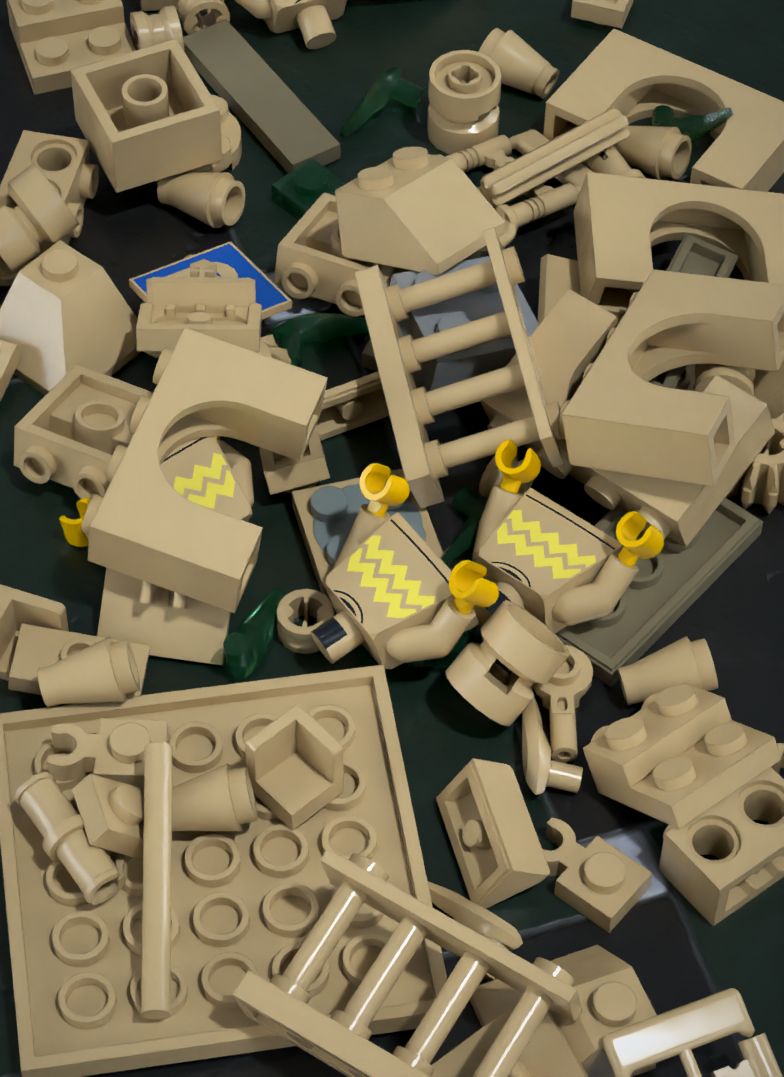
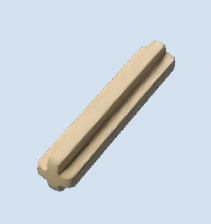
M609 109L488 173L480 180L482 195L493 207H497L625 140L630 134L629 122L626 116H622L618 109Z

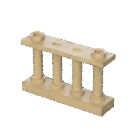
M495 227L483 231L490 256L489 261L400 289L398 284L388 287L378 265L354 272L404 476L420 508L444 502L439 478L449 475V468L496 454L500 444L508 439L512 440L517 447L540 440L552 468L564 464L558 443L559 440L565 439L560 436L558 429L561 408L558 401L550 404L547 403L515 284L525 282L522 267L514 246L503 249ZM495 284L498 285L505 311L413 340L411 335L403 337L399 322L409 319L408 312ZM509 335L512 336L519 363L426 392L424 386L416 388L412 373L422 370L421 363ZM526 387L533 416L441 445L437 439L429 441L425 425L435 422V415Z
M330 849L326 850L320 862L330 883L339 889L282 976L274 974L270 982L248 970L232 994L247 1017L348 1077H431L434 1072V1068L430 1065L432 1059L486 973L518 990L523 995L473 1077H508L549 1009L574 1023L582 1012L578 991L572 987L574 983L573 977L558 965L541 957H537L534 963L531 964L386 882L389 878L387 872L370 859L353 853L349 860ZM365 903L397 921L399 924L343 1011L335 1009L329 1018L307 1005L311 999L307 990L357 912ZM425 937L460 957V960L405 1048L397 1046L393 1053L390 1054L368 1041L372 1035L368 1026Z

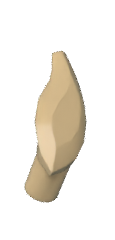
M534 698L522 712V761L526 783L535 795L543 793L545 787L578 793L583 767L551 760V747L544 733L541 714Z
M428 881L432 903L452 916L455 921L507 950H515L523 944L516 928L494 913L454 891ZM488 973L483 977L489 981L495 980V977Z

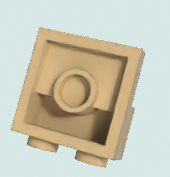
M7 0L10 28L34 95L72 87L71 69L136 51L125 24L124 7L121 0Z
M324 192L278 244L274 284L282 286L294 298H318L337 304L339 309L349 316L358 317L361 315L365 316L354 272L378 265L389 287L392 274L406 272L407 269L342 257L336 196Z
M76 364L14 426V466L19 467L23 475L34 483L43 484L48 480H52L71 487L80 499L89 498L91 500L94 495L104 497L110 485V482L106 481V472L113 452L119 444L128 447L134 434L129 431L136 404L142 395L151 398L153 392Z
M685 682L668 687L660 693L650 695L643 703L639 712L631 717L615 721L611 725L601 727L593 735L590 744L583 747L598 793L678 829L782 760L774 736L733 721L724 697Z

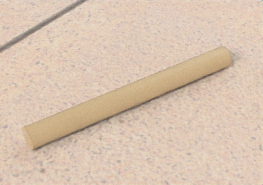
M151 742L145 745L141 1016L149 1019H162L170 1016L172 745L166 742Z

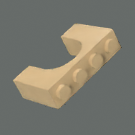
M613 29L546 101L543 136L550 141L609 109H618L622 116H626L629 124L650 117H674L700 126L715 139L692 167L690 183L768 192L784 173V101L616 29Z
M587 172L574 209L580 295L614 314L618 320L628 310L629 301L633 293L640 291L653 270L651 247L665 241L682 240L685 233L739 256L735 265L741 271L745 280L784 285V194Z
M653 269L640 291L633 293L631 296L628 310L618 326L610 329L605 346L595 362L590 363L586 367L582 383L571 400L565 401L561 407L558 429L560 436L566 439L569 464L714 487L735 449L730 396L662 387L649 383V381L671 369L692 364H720L777 372L784 360V285Z
M569 288L529 337L547 403L550 404L558 401L560 408L565 401L571 400L582 383L586 367L590 363L595 362L604 348L610 329L617 327L619 324L617 316ZM515 354L507 366L519 363L517 354ZM716 375L703 392L730 396L735 449L714 487L570 465L566 439L558 441L564 464L553 468L540 440L522 446L535 451L539 456L541 466L552 475L565 479L569 474L585 484L584 490L603 507L613 510L619 505L628 512H639L646 519L644 532L649 526L654 525L662 532L664 540L668 536L684 547H687L775 431L766 403ZM526 387L480 401L490 422L487 426L488 430L533 416Z
M184 327L174 350L165 347L160 354L153 375V383L157 384L152 397L149 398L142 395L136 404L129 431L134 434L128 447L119 444L113 452L106 472V481L110 482V485L104 497L94 495L88 504L81 526V532L89 534L87 561L235 613L257 562L263 527L188 500L178 493L167 481L161 469V464L178 446L188 441L208 436L238 439L301 461L321 414L328 378Z

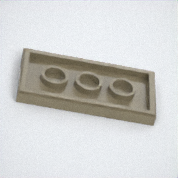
M724 498L687 547L667 536L664 540V546L658 555L650 559H638L635 565L639 571L609 615L566 626L555 633V635L564 645L573 646L582 651L591 661L593 676L612 687L619 680L617 668L636 662L760 536L764 521ZM617 505L595 527L618 540L616 536L617 524L629 512ZM643 530L639 533L636 540L643 537L645 533Z

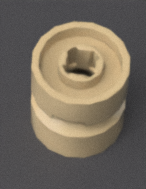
M457 50L441 55L432 63L429 70L428 83L430 103L428 106L427 132L430 142L440 151L450 155L498 136L500 113L498 104L501 95L502 76L499 65L491 57L481 52Z
M35 163L8 182V194L4 197L0 196V256L13 273H16L40 255L39 244L42 241L56 243L80 225L74 214Z
M505 600L480 629L484 641L481 644L473 642L467 644L445 673L452 686L471 705L488 718L509 727L535 698L531 687L533 683L546 684L567 660L570 653L564 643L539 619L519 605ZM496 659H498L503 665H505L509 670H511L512 673L509 675L504 669H502L498 664H496Z

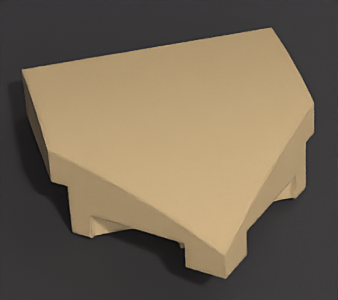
M205 259L190 264L189 276L152 277L146 279L147 302L140 305L136 325L137 351H163L165 347L174 350L185 327L239 347L260 352L262 305L256 303L254 279L249 277L222 278L217 275V264Z

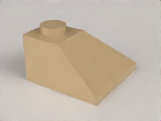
M61 240L17 273L0 308V340L17 344L22 356L14 375L43 395H46L76 364L112 376L142 352L137 351L136 345L138 318L104 268Z
M595 945L551 960V962L568 972L574 979L572 987L578 991L582 1012L576 1022L570 1021L551 1009L549 1011L589 1077H615L603 1047L604 1036L654 1017L657 1014L633 967L601 946ZM496 979L479 985L471 996L470 1002L481 1026L484 1027L519 1001L523 993ZM656 1063L633 1071L631 1077L655 1069Z

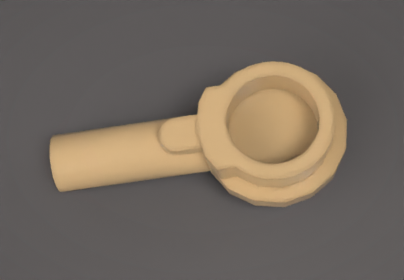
M568 645L565 646L569 650L570 656L546 684L533 683L531 686L539 699L542 700V707L549 710L552 759L562 763L574 761L578 756L575 709L579 707L581 697L591 687L593 678V667L590 659L582 651Z

